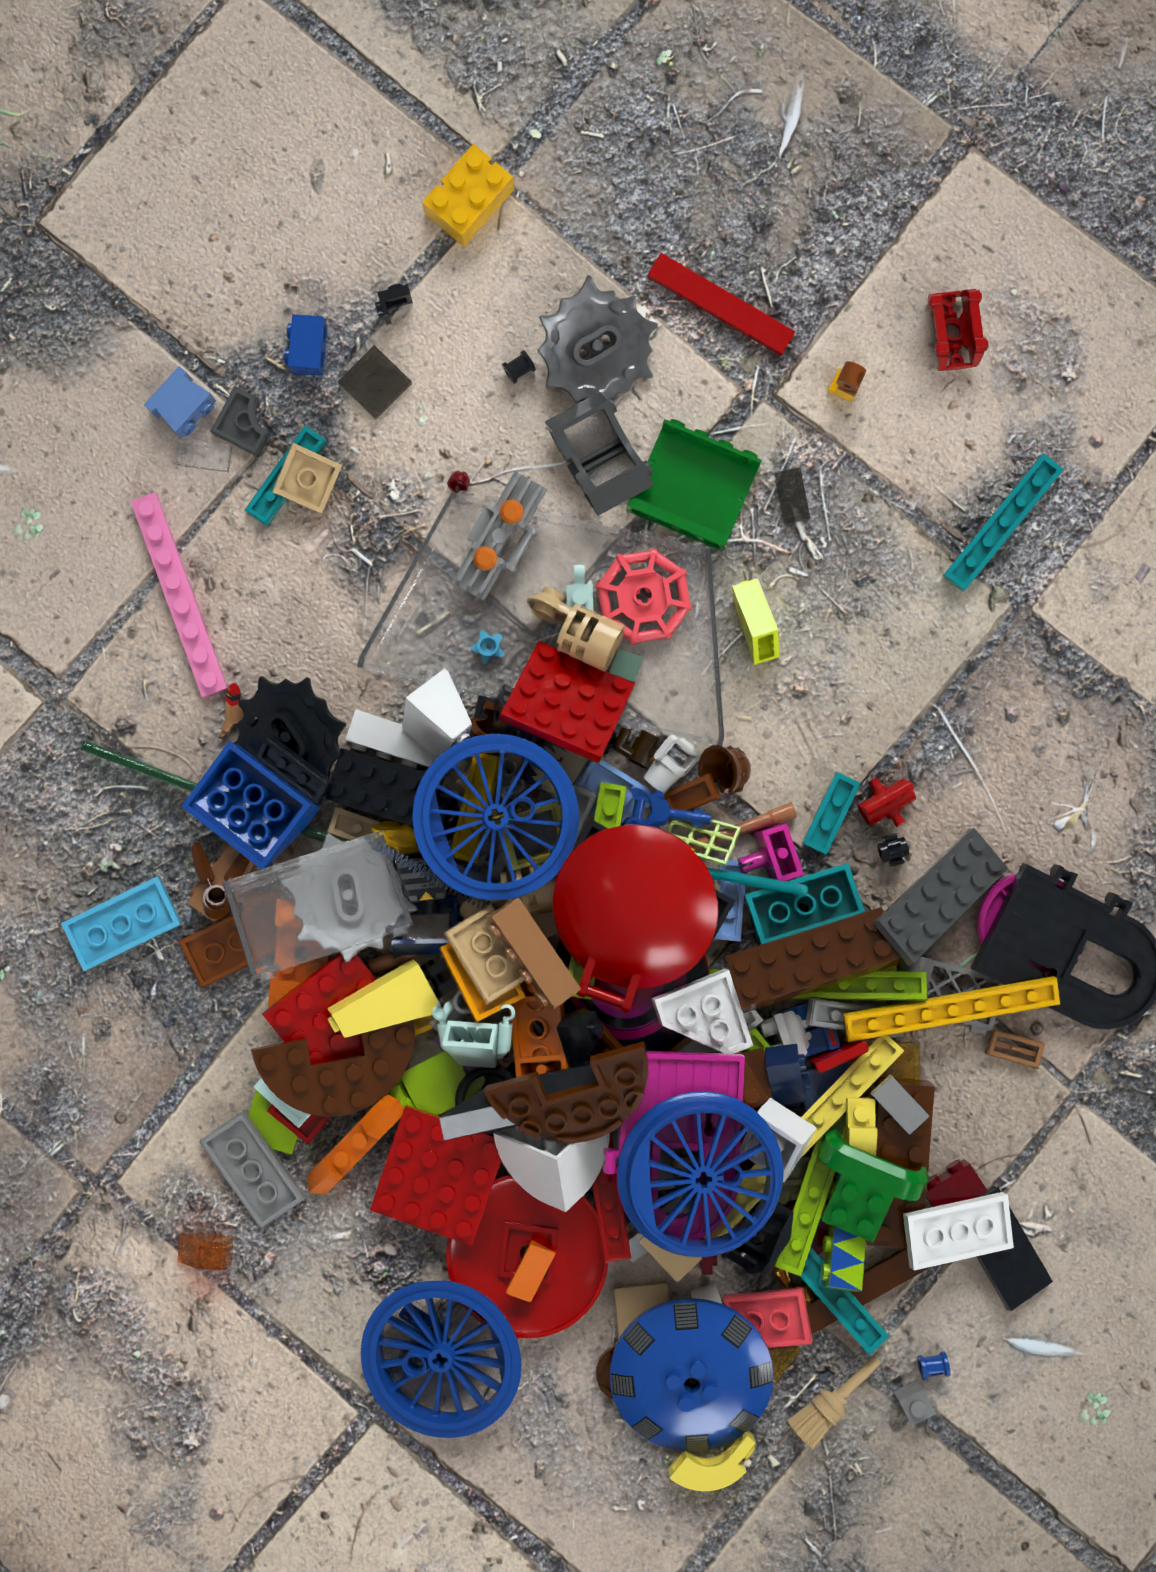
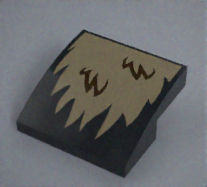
M538 738L535 743L558 761L567 773L572 785H574L589 759L541 738ZM528 762L520 778L533 785L544 774ZM546 779L536 787L552 799L557 798L549 780Z

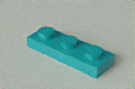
M835 772L801 844L827 855L860 787V782Z

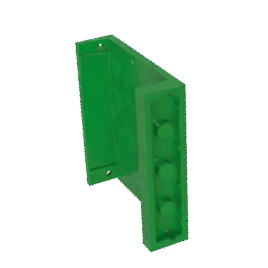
M664 419L660 434L647 461L653 471V475L650 478L654 486L630 498L626 511L723 552L762 460L758 459V455L752 451L743 450L742 452L733 448V444L726 440H713L709 438L708 433L702 430L695 429V431L685 428V424L678 420L671 419L669 421Z

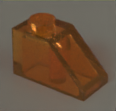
M180 1233L177 1262L196 1269L226 1270L232 1264L234 1236Z

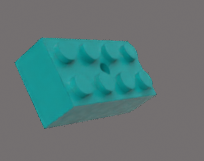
M848 863L787 881L806 885L809 889L806 895L761 889L745 894L744 897L758 945L865 912ZM805 904L808 907V912L800 911L798 906Z

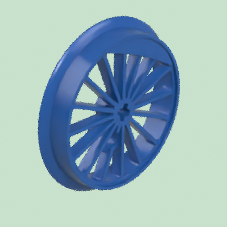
M505 734L475 736L463 740L443 752L425 772L418 786L413 805L415 839L424 860L431 870L453 889L468 896L485 900L517 898L529 894L549 882L560 871L565 860L571 854L579 827V808L576 793L562 766L540 746L523 738ZM500 753L495 804L491 797L480 754ZM504 754H511L524 759V762L499 805ZM472 756L476 758L489 805L456 766L457 764ZM527 763L533 764L544 776L504 807ZM451 769H454L485 809L439 784L440 781ZM546 779L549 780L557 798L534 804L530 798L525 797ZM439 789L483 814L439 810L435 790ZM518 802H525L529 805L530 813L528 816L519 817L515 813L514 808ZM555 802L559 803L561 812L560 822L531 819L535 813V808ZM492 810H496L497 814L502 813L503 818L499 820V825L488 819L492 815ZM440 814L482 818V820L444 831ZM508 821L558 826L560 831L555 846H551ZM484 824L452 851L450 850L446 834ZM506 826L551 850V854L541 866L538 867ZM487 828L463 874H461L453 854ZM492 830L487 882L485 883L471 879L466 875ZM502 830L534 868L531 874L521 879H516ZM496 831L498 832L510 872L511 882L491 883Z
M708 1091L688 1092L673 1096L655 1105L633 1126L624 1142L619 1157L617 1170L618 1190L622 1205L630 1221L650 1242L677 1255L688 1257L715 1256L734 1250L749 1241L770 1219L782 1190L783 1160L779 1144L771 1128L750 1106L734 1097ZM691 1114H695L698 1162H696L676 1123L677 1119ZM700 1114H719L717 1126L704 1162ZM729 1117L743 1124L712 1162L725 1118ZM672 1123L693 1164L687 1163L659 1140L655 1134L667 1124ZM748 1130L758 1139L759 1145L733 1159H724ZM650 1141H654L687 1168L688 1171L649 1160ZM763 1151L766 1168L742 1171L739 1163ZM650 1166L684 1177L650 1181ZM735 1168L736 1175L730 1180L723 1178L724 1171ZM705 1172L707 1176H704V1181L699 1182L700 1173ZM766 1176L763 1193L739 1186L743 1178ZM682 1185L652 1202L651 1188ZM718 1187L756 1197L760 1201L753 1213L750 1214ZM712 1190L748 1219L732 1230ZM687 1192L658 1226L655 1221L654 1209ZM707 1193L729 1232L715 1238L710 1237ZM702 1194L705 1239H687ZM694 1196L682 1236L678 1237L665 1231Z
M423 1281L402 1287L386 1297L376 1307L366 1324L362 1336L361 1365L366 1383L372 1395L387 1414L415 1432L439 1438H457L477 1433L497 1421L511 1405L517 1393L521 1378L522 1362L516 1335L498 1306L483 1293L470 1286L452 1281ZM433 1298L448 1299L444 1335ZM421 1299L426 1300L434 1332L412 1302ZM453 1301H457L468 1306L469 1309L449 1339ZM404 1306L424 1334L393 1316V1314ZM472 1310H475L486 1320L453 1342ZM386 1323L391 1324L419 1343L385 1337L383 1332ZM489 1327L492 1340L462 1345ZM382 1345L409 1351L406 1356L385 1360L383 1358ZM495 1347L497 1359L468 1352ZM413 1357L419 1358L423 1364L417 1365L413 1363ZM470 1363L499 1368L502 1383ZM402 1365L406 1375L394 1382L387 1368ZM431 1370L414 1399H410L399 1389L400 1386L410 1379L420 1377ZM463 1371L496 1391L495 1394L488 1400H485ZM434 1372H438L433 1410L418 1404L417 1400ZM444 1372L447 1375L457 1412L440 1411ZM454 1374L478 1404L477 1407L469 1410L463 1409Z

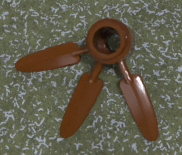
M193 843L192 857L201 884L207 883L208 886L203 893L202 899L203 911L209 918L221 919L225 917L230 911V905L241 903V907L248 908L266 904L281 897L282 890L270 889L244 893L238 899L230 900V893L227 889L230 884L236 885L250 860L239 853L224 875L225 884L223 886L213 885L212 882L215 880V876L207 856L200 844Z

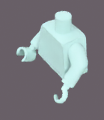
M447 1001L442 1009L440 1002H438L432 1011V1015L440 1022L437 1024L441 1048L462 1066L495 1068L498 1059H503L511 1048L513 1024L509 1021L515 1017L514 1007L509 1004L501 1006V1010L504 1008L510 1009L512 1015L504 1016L503 1022H500L498 1026V1024L448 1021L447 1017L453 1010L452 1004Z

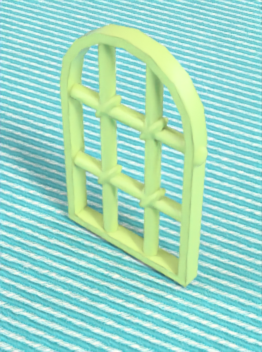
M711 819L710 823L716 825L714 831H710L699 826L679 822L680 820H672L667 832L671 833L674 825L688 828L690 832L687 838L676 834L673 835L688 845L691 843L704 847L706 849L704 855L696 853L700 859L723 866L727 865L730 855L735 848L741 827ZM720 826L735 830L734 838L720 834L718 832ZM694 831L708 834L711 837L709 843L706 844L693 840ZM718 837L732 841L729 850L716 847L713 844L715 838ZM710 850H715L727 855L723 861L709 857L708 854Z

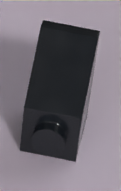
M596 1011L566 1012L556 1027L569 1068L582 1066L603 1036V1026L598 1020Z

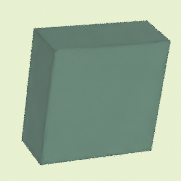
M618 648L609 673L635 682L643 657Z

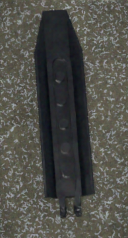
M591 1064L539 1074L547 1095L597 1081ZM484 1089L439 1116L444 1140L518 1127L507 1118L503 1119L499 1116L487 1100Z

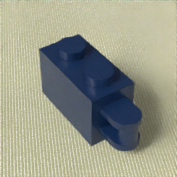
M797 1044L765 1048L766 1069L773 1100L789 1110L802 1109V1102H807L806 1090H811L809 1075L803 1074V1071L807 1070L805 1055H799Z

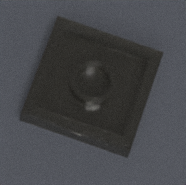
M374 345L338 381V384L376 420L412 384V381Z

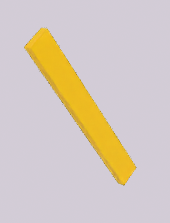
M1052 976L928 998L926 1001H911L844 1013L843 1020L846 1040L853 1042L1060 1005L1057 978Z

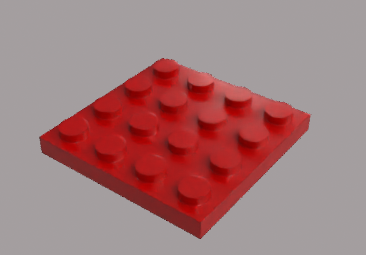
M538 641L500 714L499 720L599 763L636 682L610 674L608 670L605 672L579 659L558 651L557 648Z
M338 953L264 1011L262 1015L284 1042L303 1038L307 1039L311 1065L362 1055L363 1049L360 1034L344 1038L340 1030L335 1033L327 1018L331 1017L327 1008L374 982L376 979L357 954L349 962H346L342 955Z
M406 1105L370 1211L473 1246L501 1163L494 1136L478 1134L444 1140L439 1116Z

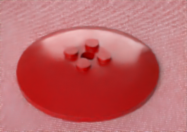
M510 1174L495 1179L473 1246L451 1238L447 1240L446 1263L450 1281L470 1286L492 1300L510 1323L516 1338L545 1337L558 1333L576 1323L589 1311L597 1300L607 1275L608 1263H604L597 1212L591 1202L583 1195L567 1212H564L530 1195ZM531 1240L556 1252L530 1303L507 1294L506 1290L523 1258L521 1248L529 1245ZM462 1304L466 1310L469 1309L468 1306ZM472 1310L471 1315L480 1323L486 1321L479 1313Z

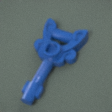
M630 787V793L633 799H635L633 814L624 825L640 824L660 828V826H664L667 823L668 819L691 822L693 826L702 827V824H710L711 814L704 813V810L693 809V812L670 809L669 803L664 799L665 795L662 791L657 790L650 795L640 788ZM645 801H648L651 808L650 813L646 819H642Z

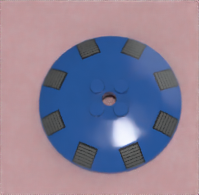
M696 1298L678 1299L650 1308L632 1321L624 1330L616 1343L611 1358L610 1387L618 1411L629 1426L639 1435L664 1448L676 1451L699 1452L727 1445L741 1437L755 1425L770 1400L773 1387V1366L764 1338L745 1316L718 1302ZM689 1378H696L699 1384L695 1387H689L685 1385V1381Z

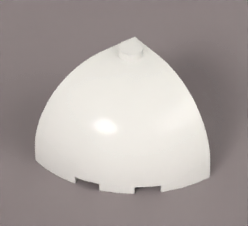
M518 1127L494 1132L498 1154L514 1180L536 1199L564 1212H567L589 1190L596 1180L605 1160L604 1148H608L610 1138L609 1133L600 1138L581 1143H556L555 1139L540 1136L539 1139L526 1135L517 1130Z

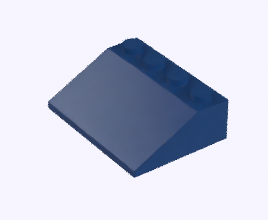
M230 741L181 806L261 870H265L300 835L321 808L256 759L255 756L242 746Z

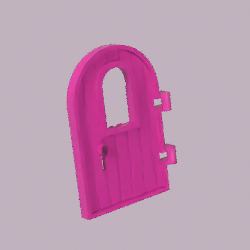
M647 1051L648 1079L644 1096L635 1112H632L619 1127L618 1148H604V1173H617L618 1164H616V1157H620L622 1147L631 1129L647 1111L660 1102L679 1094L696 1091L721 1093L743 1102L745 1056L743 1054ZM706 1113L700 1114L704 1162L717 1126L719 1114L710 1113L709 1122L711 1123V1129L708 1132H704V1128L707 1125ZM695 1114L677 1119L676 1123L690 1150L698 1151ZM729 1117L725 1118L712 1162L741 1128L742 1124ZM672 1123L667 1124L655 1134L670 1149L684 1148ZM741 1139L724 1159H733L740 1155ZM652 1140L650 1141L649 1160L660 1162V1150L663 1149ZM650 1166V1181L659 1180V1169ZM730 1168L723 1172V1178L726 1180H730L736 1175L735 1168ZM705 1172L700 1173L699 1182L704 1181V1176H707ZM617 1182V1192H618V1196H619V1199H620L619 1190H618V1182ZM658 1187L651 1188L652 1202L658 1199ZM718 1187L732 1200H736L738 1192ZM712 1190L727 1218L733 1206ZM707 1193L711 1233L723 1221ZM702 1194L687 1239L697 1240L705 1236ZM660 1207L654 1209L656 1224L659 1226L669 1213L666 1212L665 1214ZM684 1212L679 1213L665 1231L681 1237L689 1212L686 1214Z

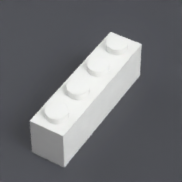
M355 709L345 739L352 743L351 748L366 752L367 748L377 751L376 756L391 761L392 756L402 759L401 764L415 769L417 764L427 767L428 770L436 760L433 755L402 729V724Z

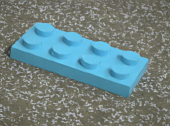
M157 876L62 922L61 925L83 971H87L182 925V922L161 877Z

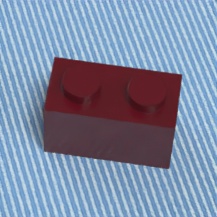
M958 1159L946 1166L947 1170L939 1176L935 1174L929 1177L926 1199L931 1207L977 1198L988 1190L971 1164L965 1159L961 1161Z

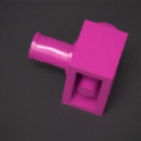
M787 823L755 832L754 835L759 852L738 858V865L750 863L740 867L742 874L765 867L770 879L787 881L804 875Z

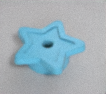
M481 630L479 641L471 646L470 649L480 653L483 664H487L492 657L504 656L499 646L502 635L491 636ZM486 645H491V648L487 649Z

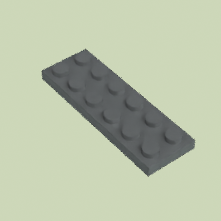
M972 828L886 909L873 924L909 966L915 963L1008 867L977 830Z

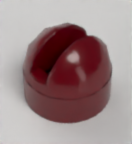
M457 470L450 475L447 485L451 491L463 494L469 487L470 478L466 472Z

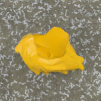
M394 820L372 825L371 830L379 835L378 841H381L382 844L385 843L387 847L395 848L396 852L399 851V854L420 852L413 826Z

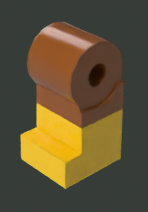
M846 361L842 369L838 368L828 392L852 402L866 374V369L857 363Z

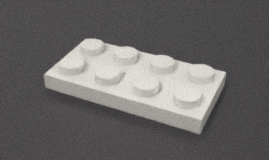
M1003 1192L903 1214L909 1267L913 1270L1014 1248L1008 1195Z

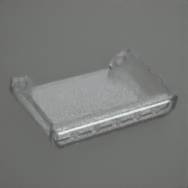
M382 830L223 882L253 978H260L261 982L268 981L277 977V972L390 934L398 937L409 932L408 928L413 925L393 862L390 860L391 856L389 855L386 858L387 851L381 855L382 849L377 853L378 845L372 850L374 842L366 839L369 843L365 841V838L374 840V847L381 841L380 849L384 843L386 844Z

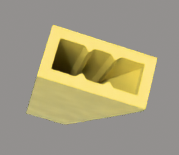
M411 959L327 1008L331 1014V1017L327 1018L335 1033L340 1030L344 1038L432 1015V1011L439 1001L419 964Z

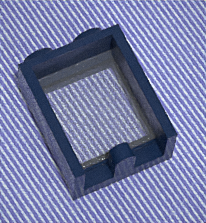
M449 895L445 899H439V912L430 915L423 913L422 901L413 902L417 906V910L400 916L393 931L394 940H391L394 959L401 955L441 954L439 948L449 943L443 933L464 920L460 914L461 905H458L457 895Z

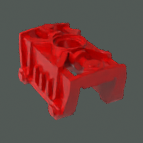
M967 289L928 295V306L931 309L930 317L933 319L936 342L934 353L938 357V371L977 367L985 351H987L989 343L987 338L983 337L979 303L982 300L980 290ZM956 297H961L963 312L959 318H957V312L952 309L956 302ZM949 325L956 326L959 329V336L955 338L949 337L946 327ZM961 345L968 350L970 363H965L963 357L958 354ZM950 351H952L953 356L949 361V365H947Z

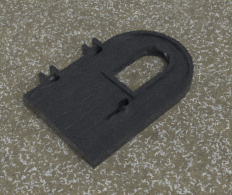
M1022 863L970 968L1003 985L1054 976L1058 982L1060 1005L1049 1006V1008L1088 1027L1115 1029L1139 1019L1156 1000V939L1142 923L1128 916L1133 902L1109 892L1105 896V903H1102L1072 887L1078 874L1054 864L1050 869V875L1028 864ZM1059 878L1064 880L1060 888L1054 886ZM1114 907H1117L1119 909L1115 916L1109 914L1110 912L1112 913ZM1087 940L1126 959L1133 969V981L1126 991L1116 995L1108 994L1070 975L1075 964L1078 962V956L1083 952ZM1029 960L1050 968V973L1047 975L1028 965Z

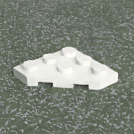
M726 968L651 998L659 1023L664 1027L681 1033L724 1054H735L753 1046L730 971Z

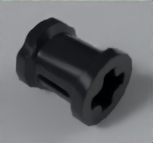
M522 350L520 355L509 363L504 362L501 364L513 384H516L517 379L527 372L536 371L534 363L525 350Z

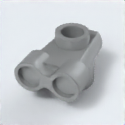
M504 757L500 790L501 800L504 799L517 772L516 763ZM523 779L518 780L507 802L520 796L528 789Z

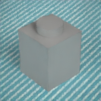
M918 1380L894 1391L911 1426L936 1414Z

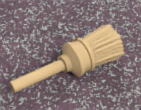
M875 1354L839 1390L835 1388L830 1392L821 1389L820 1393L811 1399L812 1402L787 1420L792 1429L812 1450L832 1425L836 1426L837 1422L846 1416L844 1405L847 1403L846 1398L882 1363Z

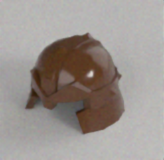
M711 745L700 756L698 775L702 777L711 773L712 778L716 780L720 788V792L729 793L730 795L731 793L743 791L744 785L750 778L751 766L749 759L739 747Z

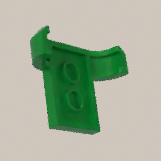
M835 1129L825 1133L818 1149V1156L821 1161L832 1170L840 1173V1177L822 1215V1221L872 1243L878 1234L893 1198L896 1197L907 1201L919 1200L929 1180L925 1167L921 1166L919 1171H911L847 1144L839 1137L838 1131Z

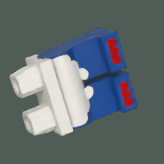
M809 1000L770 1013L771 1017L759 1024L763 1037L777 1034L779 1043L770 1047L797 1044L799 1055L804 1054L805 1057L826 1050L837 1049L841 1046L835 1029L805 1025Z

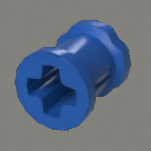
M941 1351L939 1355L917 1356L918 1368L923 1381L928 1380V1377L944 1374L946 1377H949L951 1375L949 1360L945 1351Z

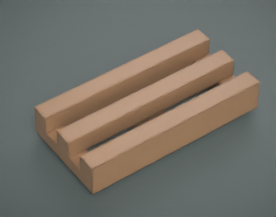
M994 1028L993 1031H990L991 1037L988 1039V1048L985 1050V1054L1039 1069L1045 1043ZM997 1037L1009 1038L1037 1046L1038 1048L1037 1051H1032L997 1041ZM995 1046L1033 1056L1035 1059L1034 1062L994 1051Z

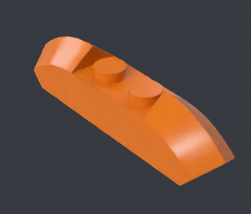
M386 1094L306 1176L309 1193L326 1195L402 1117L404 1109L398 1099Z

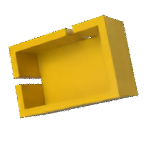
M473 143L441 180L442 188L436 185L422 201L424 213L428 218L465 247L514 191V178L497 162H494L492 165L491 157Z

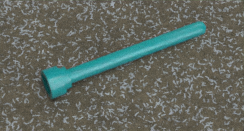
M708 868L712 878L715 880L797 895H806L809 891L808 887L803 884Z

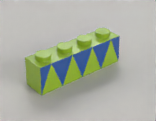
M839 1174L833 1177L828 1197H831L840 1177ZM825 1223L829 1227L828 1236L825 1235L823 1239V1252H826L825 1264H822L820 1279L824 1281L823 1287L855 1292L862 1291L866 1240Z

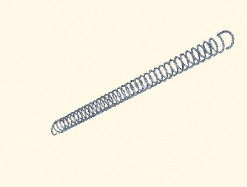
M365 838V841L367 843L369 842L366 839H369L374 842L372 850H374L378 845L377 853L381 849V855H383L387 851L386 858L392 852L390 860H392L396 856L395 863L400 858L401 860L399 865H401L406 860L404 868L410 863L408 870H411V868L415 865L413 873H415L416 870L419 868L418 875H420L421 872L424 870L422 878H424L426 874L429 872L427 880H429L430 877L433 875L431 883H433L435 879L438 877L436 876L434 878V872L430 875L431 868L426 873V866L421 870L422 863L417 868V861L411 866L413 858L410 859V861L407 863L408 856H406L405 859L402 861L404 853H402L400 857L397 859L399 851H397L393 856L395 848H393L391 852L388 854L390 846H388L384 851L386 845L385 843L379 849L381 841H379L374 847L375 841L370 838ZM439 877L437 879L436 885H438L441 881V879L439 880ZM469 896L468 903L472 900L473 897ZM485 899L482 900V901H484V903H483L481 909H483V907H484Z

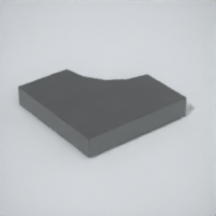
M234 386L210 432L256 457H259L270 436L269 432L262 428L257 420L258 397Z

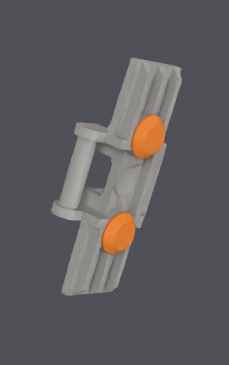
M514 471L496 505L493 506L492 510L488 507L484 508L467 540L473 544L452 583L485 601L503 567L516 573L518 562L533 536H537L539 532L529 526L528 523L547 489ZM520 527L525 531L506 562L501 559L502 548L510 534Z

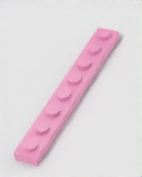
M154 492L130 501L201 696L206 698L228 690L225 677L158 494Z

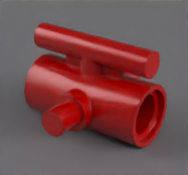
M877 777L869 781L868 784L873 790V796L857 805L865 822L872 826L887 817L888 820L893 821L896 827L903 825L905 820L900 814L902 813L901 808L916 800L912 782L910 780L906 781L903 778L893 785L886 787L880 783Z

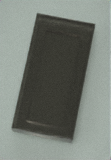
M801 468L774 472L783 524L788 525L809 521L811 518Z

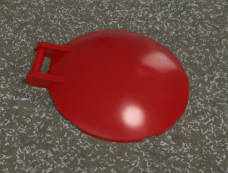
M626 824L624 826L606 828L579 844L565 860L554 887L553 914L558 934L564 946L574 960L584 968L579 985L581 990L577 992L578 996L583 998L589 996L619 1007L622 1012L629 1014L638 988L656 987L676 980L690 971L706 953L715 934L719 913L718 899L713 884L714 880L704 861L702 862L696 853L691 850V847L677 836L656 827L640 824ZM592 977L627 989L625 998L591 986Z

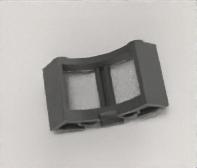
M601 392L545 421L558 451L561 452L566 462H571V464L567 465L571 475L585 493L586 500L598 516L654 486L650 478L653 475V471L646 460L642 461L637 455L614 414L617 412L615 404L611 398L606 399Z

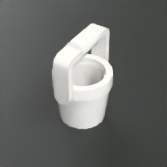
M670 735L654 754L655 759L643 778L664 794L680 777H685L699 760L700 755L694 750V745L686 739H679L675 735ZM675 743L685 753L691 754L682 766L667 755Z

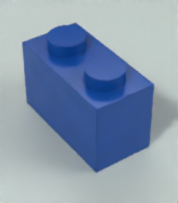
M292 314V323L287 324V339H290L289 349H285L284 353L285 365H288L292 374L323 376L328 328L324 317Z

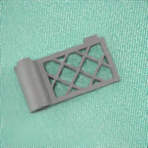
M920 957L909 966L901 959L898 970L901 972H926L927 995L935 992L937 997L942 996L938 989L951 982L956 993L972 991L973 989L979 990L981 989L979 986L988 980L997 982L977 971L925 957ZM933 967L943 968L948 978L935 984L931 977ZM949 970L956 971V973L951 975ZM962 974H967L972 985L960 991L954 979ZM974 977H978V978H982V979L979 980V981H976ZM999 982L996 983V986L1003 985ZM891 1000L890 1004L894 1005L911 1001ZM996 1016L988 1017L986 1024L978 1022L977 1019L960 1023L970 1025V1031L986 1035L987 1030L993 1031Z

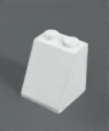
M445 668L406 697L402 729L436 759L453 745L471 738V720L451 676Z

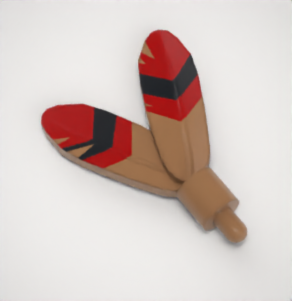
M232 683L227 690L226 720L220 728L222 730L219 735L221 739L226 734H230L234 726L244 717V713L238 705V701L241 700V691L237 683Z

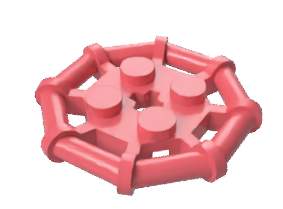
M656 548L624 555L621 553L617 554L615 561L595 585L598 591L602 616L621 623L615 617L623 614L635 623L633 630L626 626L623 635L632 645L664 638L669 640L672 638V633L693 607L690 603L686 569L677 566L659 553ZM649 561L648 568L631 570L628 565ZM654 563H657L672 575L668 578L660 576L653 569ZM623 568L626 573L623 581L618 586L610 585ZM674 581L677 583L679 601L671 599L669 584ZM641 589H645L646 593H651L652 595L651 598H648L647 603H642V600H637L636 595L640 594ZM608 592L617 594L619 608L612 612ZM669 606L677 607V610L665 625L661 617ZM657 622L660 629L638 632L640 624Z

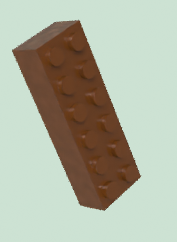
M882 907L725 956L742 1012L746 1013L898 965L900 961L899 954L873 924L883 913Z
M879 1077L874 1082V1089L887 1077ZM895 1078L930 1117L909 1135L875 1099L876 1156L911 1171H919L921 1166H923L928 1172L935 1086L928 1080ZM927 1184L919 1200L907 1201L896 1197L893 1198L874 1242L866 1240L867 1245L907 1248L903 1214L925 1209Z

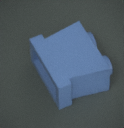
M178 366L144 406L158 419L162 416L182 439L185 435L188 436L195 430L196 423L202 416H206L212 411L216 400L210 392L193 383L188 373Z

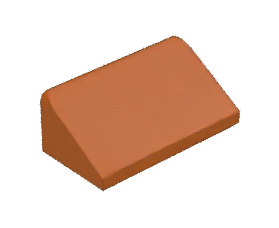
M531 1240L507 1287L506 1293L531 1303L556 1252Z

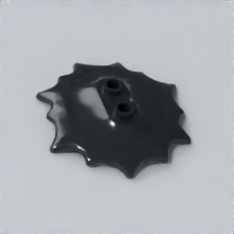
M260 676L255 695L250 699L238 701L244 717L237 723L240 736L234 743L242 746L256 757L266 737L272 735L329 778L333 763L341 756L338 737L347 724L331 714L325 699L319 698L314 694L309 677L298 683H293L285 678L276 684Z

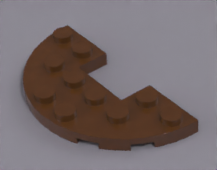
M410 1020L361 1033L362 1055L312 1065L310 1063L306 1038L252 1048L251 1053L262 1080L284 1103L296 1110L311 1115L324 1117L343 1116L361 1111L375 1104L397 1084L405 1072L412 1055L415 1041V1022Z
M643 1041L590 1056V1064L597 1079L595 1082L547 1095L538 1072H533L485 1086L484 1094L501 1118H507L518 1126L517 1130L536 1139H539V1136L555 1139L556 1143H581L594 1140L620 1127L623 1121L632 1112L634 1113L644 1096L648 1079L646 1046Z

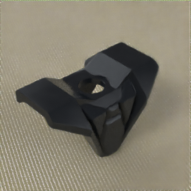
M778 1202L770 1219L759 1231L765 1236V1240L762 1243H755L750 1239L738 1248L721 1254L722 1258L730 1259L745 1268L749 1274H769L774 1268L777 1258L791 1239L794 1212ZM758 1203L748 1213L752 1214Z

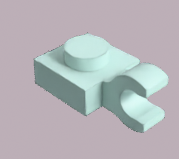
M574 565V584L566 585L567 605L573 607L575 604H579L593 611V584H585V566Z

